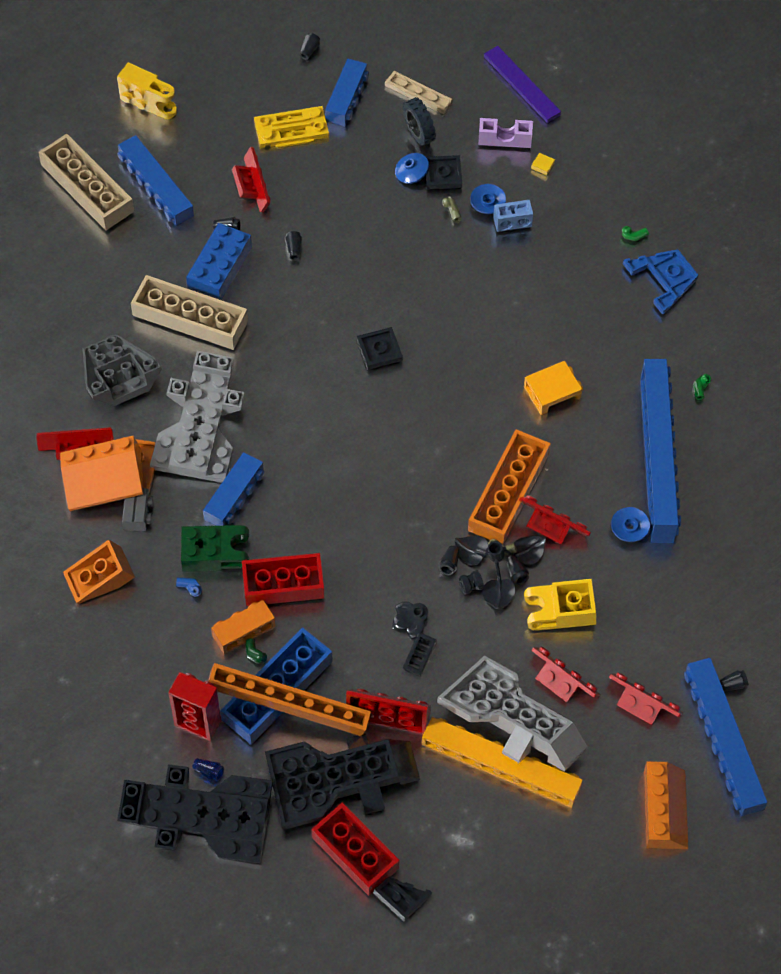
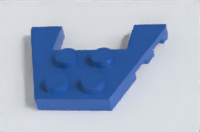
M678 249L656 253L655 256L646 257L644 255L639 256L638 259L630 260L628 258L623 260V265L631 275L648 268L667 293L655 298L653 302L662 315L696 282L699 276Z

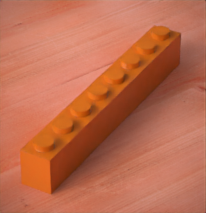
M216 663L213 664L208 681L217 687V692L362 736L366 731L371 713L368 710Z

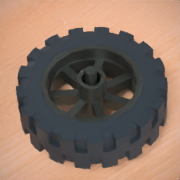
M415 97L404 102L402 107L403 115L406 118L405 121L408 124V129L416 142L423 146L436 139L434 122L423 101Z

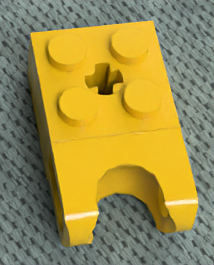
M128 62L117 76L120 99L167 120L175 117L177 107L171 101L175 96L174 87L159 80L157 75ZM166 107L171 109V111L165 112L163 108Z
M592 579L554 582L552 585L529 587L524 592L525 601L529 605L542 607L541 611L531 613L528 616L527 624L531 630L596 625Z

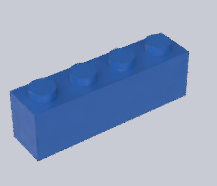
M347 58L325 109L326 122L346 126L347 121L351 120L352 109L357 106L358 95L362 94L363 83L369 77L367 63Z
M243 452L203 509L204 520L216 526L230 525L236 511L243 507L244 499L247 495L252 494L255 483L264 476L263 462Z

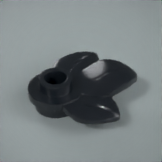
M408 601L401 602L395 606L399 614L393 619L392 627L394 629H407L409 637L411 639L415 638L418 632L421 633L424 629V621L429 613L428 608L422 603L412 604ZM420 609L421 613L415 615L416 610Z

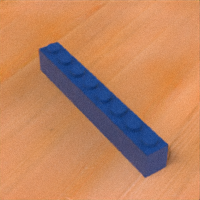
M711 658L688 663L686 672H684L685 680L691 685L692 698L698 703L699 716L701 719H704L706 734L712 739V750L719 757V768L726 775V786L728 791H732L734 796L733 804L735 809L739 810L741 816L765 810L768 802Z

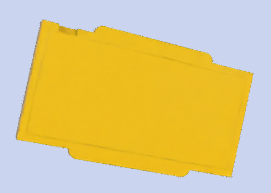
M322 106L254 117L260 149L269 145L280 148L311 143L316 139L329 138Z

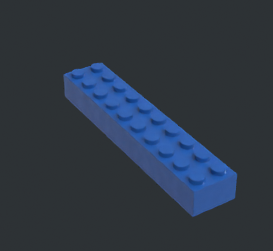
M644 359L640 378L650 543H674L675 536L679 535V527H681V515H678L680 499L676 495L679 491V482L675 481L678 467L677 464H674L676 448H673L675 431H672L674 415H671V410H673V399H670L672 383L669 382L671 367L667 366V359Z

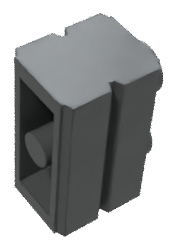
M143 488L142 495L124 499L123 530L146 531L147 524H151V513H148L149 507L153 506V496H150L149 489Z

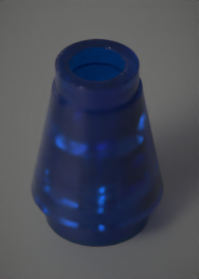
M196 758L192 765L193 770H196V772L211 782H218L224 773V766H221L219 762Z

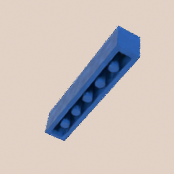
M136 135L118 144L119 152L117 154L119 159L127 164L131 174L134 173L136 175L138 183L141 186L144 185L149 197L155 199L157 207L164 210L165 216L169 221H172L177 226L194 217L193 205Z

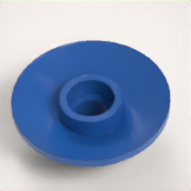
M408 154L397 163L395 168L396 177L405 184L418 182L427 174L429 162L423 154Z
M483 184L472 191L470 202L478 212L494 214V205L506 203V195L496 185Z
M625 507L613 515L611 528L619 539L626 542H637L648 534L650 522L647 515L640 509Z

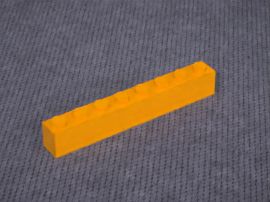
M431 717L422 736V745L570 808L573 807L582 786L583 780L574 773L563 772L556 766L546 765L535 757L530 758L526 756L518 763L502 754L504 745L500 742H491L481 734H472L465 728L453 726L442 718Z

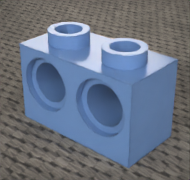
M530 200L494 205L493 218L497 232L532 227L533 211Z

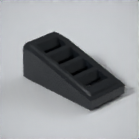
M418 632L403 665V669L421 676L435 648L437 639ZM420 641L430 645L429 648L420 645ZM419 648L426 651V655L417 652L416 649ZM413 655H416L420 658H423V661L421 662L412 657ZM413 662L420 665V668L417 669L409 664Z

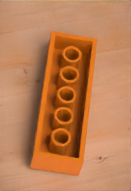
M517 429L514 431L469 518V532L488 540L496 539L504 545L524 503L518 500L520 497L529 496L549 456L551 443Z

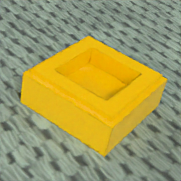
M539 153L532 163L531 169L548 175L555 164V159Z

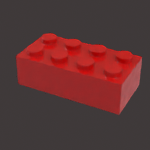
M320 553L242 561L246 606L262 600L266 604L324 599Z
M179 672L168 692L174 725L211 741L222 721L217 687L209 681L203 682L198 680L190 673L184 674Z
M343 802L311 829L312 839L368 896L386 878L391 877L399 869L400 860Z

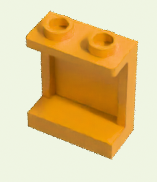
M565 361L528 375L524 381V388L541 415L548 413V407L574 396L577 400L580 399L583 391L581 382L576 380L572 367L568 366Z

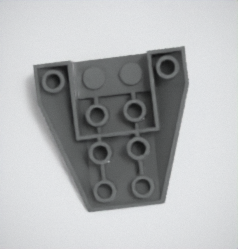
M117 334L83 348L86 389L93 400L116 406L148 392L162 370L154 356Z

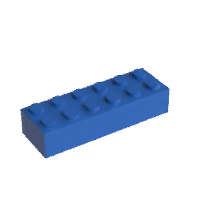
M302 627L255 676L304 691L333 662L332 651ZM233 697L220 710L221 720L251 745L283 713Z

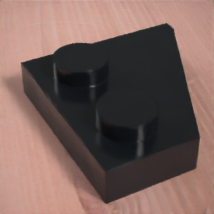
M392 877L386 878L373 892L403 921L432 895V892L428 889L423 891L414 888L413 884L402 883Z

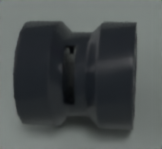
M478 570L471 572L468 576L465 574L459 576L460 587L465 595L471 593L472 590L484 588V583Z

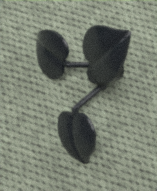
M473 535L455 538V546L460 550L459 558L465 564L478 565L482 562L483 557H488V555L490 560L495 562L497 580L486 582L482 589L485 601L495 609L506 607L515 595V586L512 580H501L499 562L504 559V553L510 556L515 555L524 565H533L542 558L546 543L545 537H523L514 542L517 552L513 554L498 541H493L488 545L487 540L482 536Z

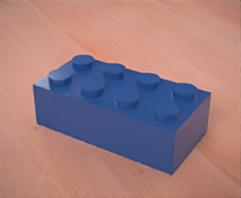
M218 223L186 276L187 289L222 300L252 249L251 235Z

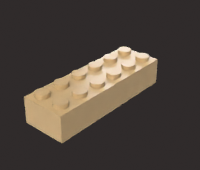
M65 134L39 151L40 162L45 170L105 230H108L134 212L132 198L68 134Z
M148 275L143 279L131 302L132 315L232 350H234L248 323L246 308Z

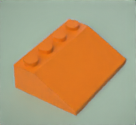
M134 435L60 453L61 472L69 511L143 494L141 448Z

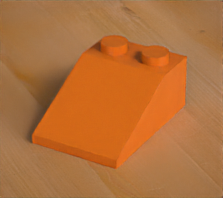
M107 540L63 572L78 604L118 589L135 577L122 547L111 540Z

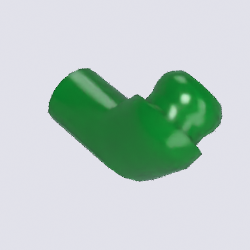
M629 226L622 228V236L628 240L638 241L649 236L647 228L636 232L632 231V228Z
M701 375L693 383L696 400H703L705 398L703 390L711 382L710 375Z

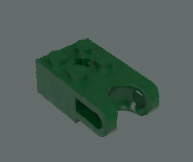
M243 525L181 526L182 572L241 569L242 561L249 560V556L246 552L234 550L232 547L235 544L248 540L249 529Z

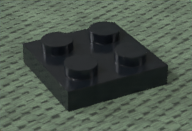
M460 155L426 157L429 162V169L426 174L427 189L462 188Z
M392 327L357 336V342L367 370L403 361V355Z

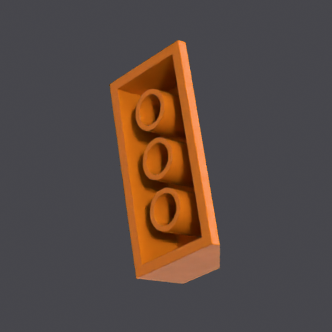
M647 761L644 769L646 848L688 849L685 770L668 762Z

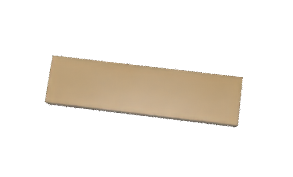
M393 71L385 81L386 87L411 99L418 97L427 107L443 115L453 104V99L396 71Z

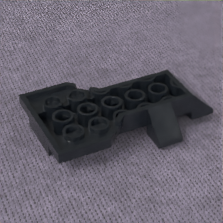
M365 733L362 736L357 735L346 738L349 749L333 754L319 751L305 741L265 751L283 830L323 820L337 798L360 793L365 814L384 810L385 805L380 787L398 782L402 785L420 780L410 741L386 739L369 744ZM336 773L337 778L332 779V774ZM312 779H316L318 782L312 784ZM296 784L297 789L293 790L292 785Z
M168 764L166 786L124 780L117 821L157 829L155 848L176 850L182 832L203 835L220 859L261 864L273 780L231 775L210 792L189 789V767ZM207 808L206 810L210 813L205 815V818H202L200 812ZM227 811L230 817H226L225 821H222L223 818L220 815ZM245 814H247L250 817V820H246V822L243 824V821L240 820L241 816L243 817Z

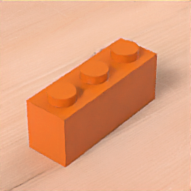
M264 600L254 602L247 609L237 611L230 618L215 623L211 627L212 636L223 654H226L245 644L247 639H254L276 627L275 617Z

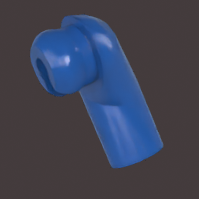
M177 577L176 587L187 588L190 594L195 597L202 593V587L196 579Z

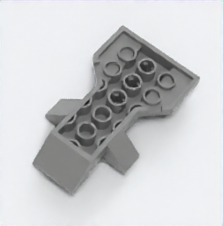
M197 351L190 384L189 381L170 379L167 396L182 406L183 411L178 423L158 433L150 467L158 471L220 483L224 481L227 476L233 447L219 430L222 416L241 410L245 392L229 389L233 357Z
M483 656L438 697L437 704L469 722H490L511 734L502 750V754L518 763L530 753L532 746L548 755L547 762L565 772L587 750L585 741L572 721L553 709L522 694L517 673L486 656Z

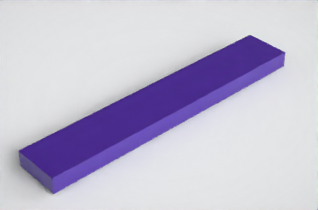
M499 46L484 53V58L546 123L561 116V111Z

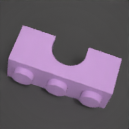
M480 118L478 145L531 148L533 121L515 120L513 127L502 128L498 125V119Z

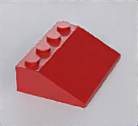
M350 689L346 692V704L371 711L368 720L369 724L418 734H424L428 726L431 705L424 701L414 702L404 697L394 698L384 693H369L365 689Z

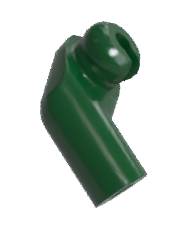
M247 639L246 654L248 659L258 664L265 663L267 661V654L256 649L255 639Z

